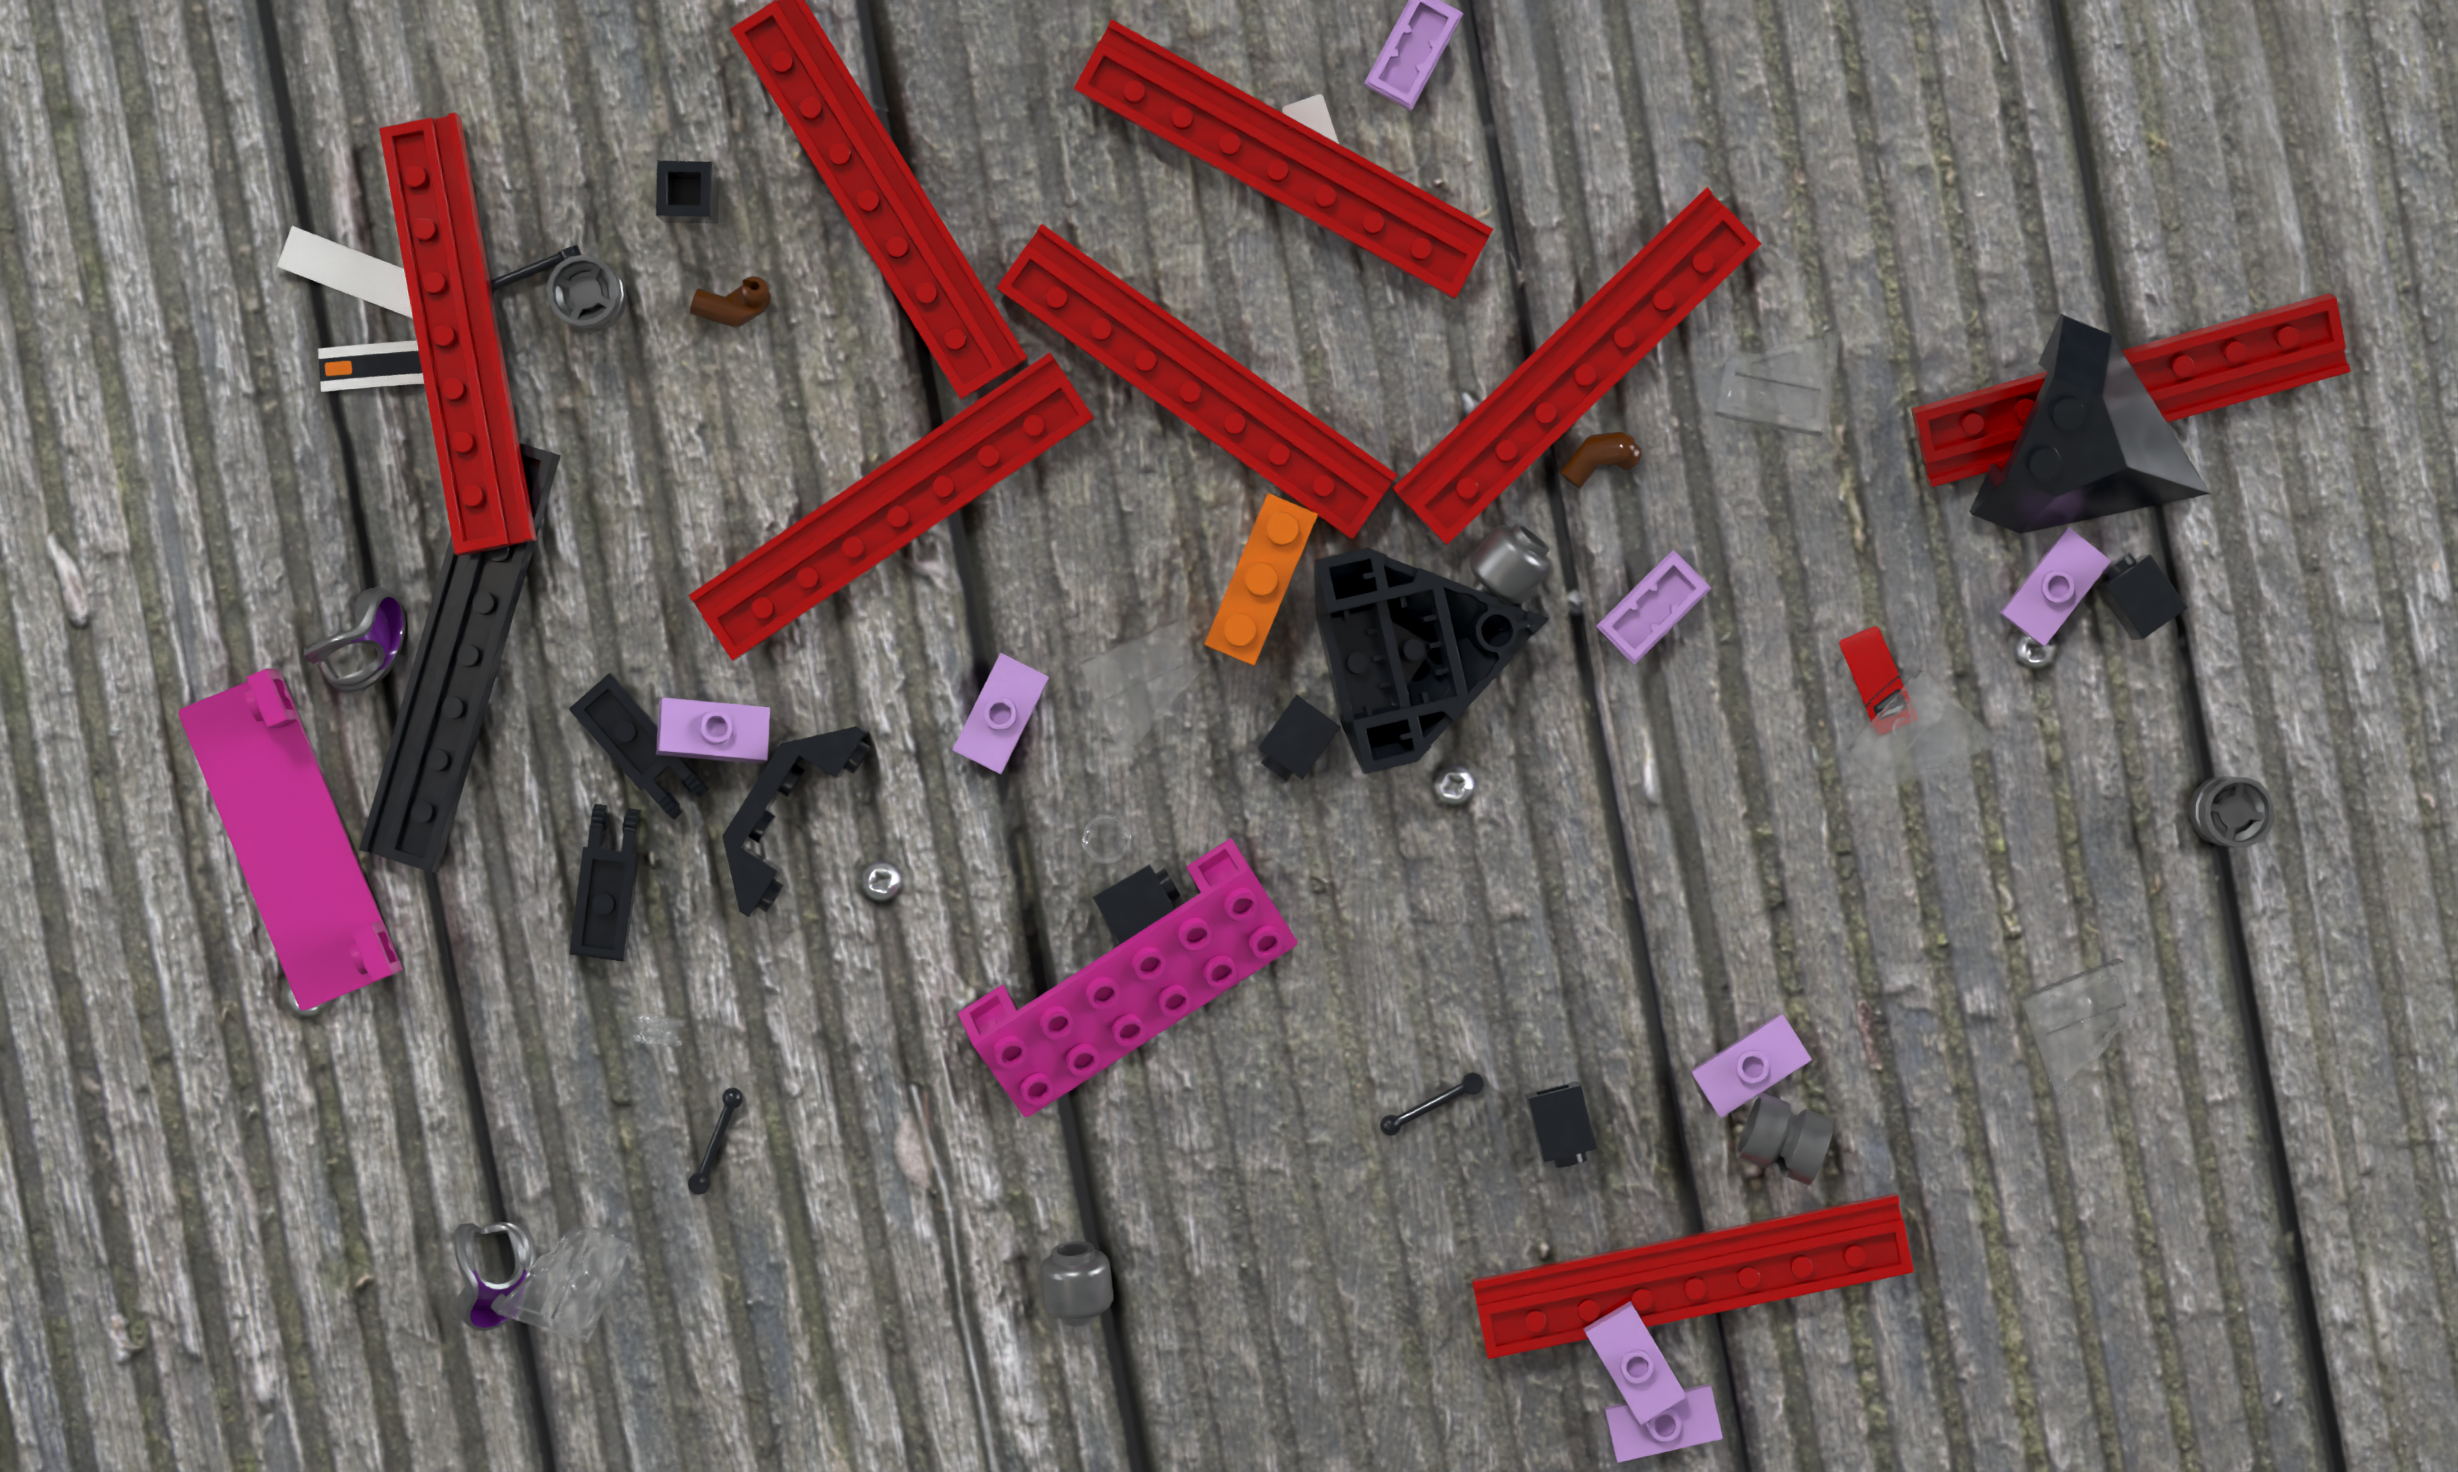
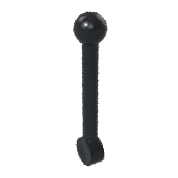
M578 245L568 247L555 255L490 280L492 294L497 289L557 266L569 257L582 255Z
M1467 1073L1462 1078L1461 1084L1398 1116L1386 1115L1380 1122L1381 1131L1387 1136H1394L1399 1133L1402 1125L1465 1093L1478 1094L1484 1086L1482 1077L1477 1073Z
M728 1088L722 1095L724 1107L699 1171L694 1173L688 1180V1187L694 1194H704L710 1188L709 1172L733 1111L743 1103V1094L737 1088Z

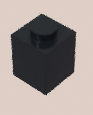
M657 160L656 216L661 221L670 223L718 224L719 169L713 162Z
M2130 552L2123 555L2103 570L2107 579L2096 586V589L2132 640L2146 638L2188 608L2151 554L2138 556L2136 559H2134Z
M1295 695L1258 746L1259 749L1266 753L1261 764L1286 782L1293 773L1303 780L1341 726L1304 699Z
M1150 863L1093 896V899L1119 944H1122L1175 910L1176 907L1173 901L1181 895L1167 870L1164 868L1156 873Z
M1575 1081L1525 1094L1542 1160L1544 1162L1554 1160L1556 1168L1587 1161L1586 1152L1597 1149L1581 1084Z

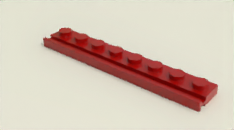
M775 0L731 27L730 31L961 401L1001 377L1015 366L1028 360V357L805 0Z
M1112 19L1073 88L1076 93L1453 300L1456 299L1493 231V228Z
M454 112L445 117L435 119L430 117L379 128L454 553L458 556H465L513 546V544L537 541L461 116Z
M1708 187L1392 488L1445 546L1761 245V242L1712 194L1713 192Z
M1043 224L1039 226L1033 238L1027 243L996 287L1003 295L1305 508L1317 513L1318 517L1351 540L1398 476L1395 472Z
M2331 293L2122 350L2166 422L2351 372L2344 351L2346 344L2337 297ZM2041 372L1911 408L1920 452L1926 468L1928 484L1931 487L1986 473L1992 463L2005 467L2048 372Z
M1049 352L688 596L694 602L731 660L735 661L1094 420V417Z
M1893 1193L1471 1279L1486 1356L1488 1359L1589 1339L1584 1331L1585 1327L1630 1301L1644 1325L1649 1327L1914 1273L1904 1219L1902 1218L1899 1204V1195Z

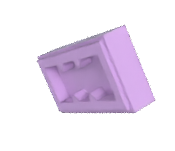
M1408 0L1363 86L1412 111L1463 13L1440 0Z
M2065 528L1999 614L2038 645L2045 647L2103 573V570L2107 568L2111 560L2072 529Z
M1671 550L1595 627L1632 665H1635L1712 588L1674 550Z
M1000 653L952 750L1002 774L1050 677Z
M662 698L659 701L656 755L765 764L768 759L770 707Z
M1780 1013L1698 1065L1690 1073L1717 1115L1722 1118L1812 1059L1784 1015Z
M1631 1301L1584 1328L1586 1335L1640 1425L1687 1398L1683 1388Z
M1708 1383L1683 1389L1687 1398L1641 1425L1627 1402L1604 1407L1617 1463L1723 1439L1711 1385Z

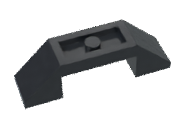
M855 726L780 743L722 836L739 912L747 917L753 916L758 908L767 913L784 886L776 881L783 869L748 848L747 844L750 839L759 844L776 817L769 812L770 807L779 793L786 797L791 794L805 771L797 765L803 757L835 778H840L845 770L854 774L871 748L863 742L869 731L861 726Z

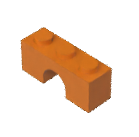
M1267 493L1204 646L1255 666L1316 521L1317 513Z

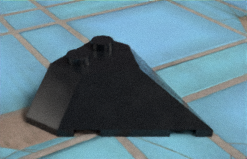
M2061 314L2038 362L2048 372L2047 377L2005 467L1994 463L1991 464L1970 509V513L2022 534L2211 493L2114 337L2110 333Z
M1370 548L1314 560L1317 624L1340 723L1363 774L1418 762L1445 729L1458 719L1513 659L1514 654L1532 635L1536 634L1549 620L1547 617L1499 601L1500 599L1422 568H1415L1389 558L1386 554Z

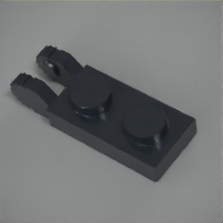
M612 673L607 674L569 708L571 713L640 791L645 789L672 819L675 820L683 813L680 803L655 780L666 769L671 767L682 779L681 781L684 786L698 797H701L709 790L704 781L681 757L656 755L657 723Z
M595 804L591 816L588 844L583 847L569 955L624 962L627 955L640 853H636L640 834L641 810L628 808L622 826L623 840L621 851L602 848L609 823L608 806Z

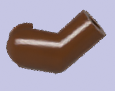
M747 277L743 280L742 286L725 297L698 288L692 300L690 314L730 327H741L762 314L768 307L771 299L768 284L760 277Z
M1624 432L1590 435L1559 473L1574 486L1581 489L1599 465L1616 464L1623 470L1635 467L1641 459V448L1635 443V439L1631 435Z

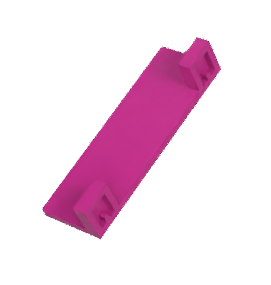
M264 669L247 676V682L181 708L178 715L299 1008L305 1011L401 972L403 968L280 669Z
M1232 838L1186 866L1199 888L1200 894L1024 1007L1018 1009L1013 997L1002 984L958 1012V1016L973 1047L1024 1117H1030L1297 945L1298 941L1256 878Z

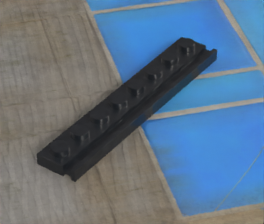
M519 443L537 538L561 455ZM450 537L359 850L380 855L381 857L429 872H439L535 541L458 556L454 553L452 537Z

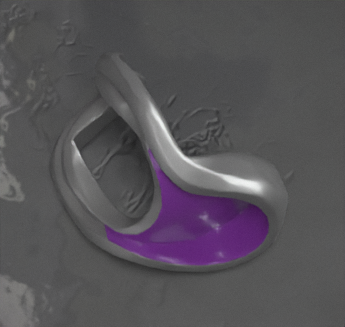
M381 587L367 589L359 595L355 606L357 621L355 628L332 635L317 643L314 642L309 648H304L305 660L313 664L316 663L326 680L341 692L352 693L378 683L392 669L401 651L406 628L404 609L401 601L393 592ZM369 643L375 647L377 658L370 665L341 678L327 658L346 645Z
M516 1222L492 1223L482 1228H479L474 1223L460 1224L455 1230L454 1247L457 1264L464 1279L465 1287L456 1300V1311L464 1323L477 1331L492 1330L513 1319L521 1308L536 1263L534 1241L529 1230L524 1225ZM508 1233L515 1255V1270L506 1281L499 1283L487 1282L480 1277L475 1266L474 1238Z

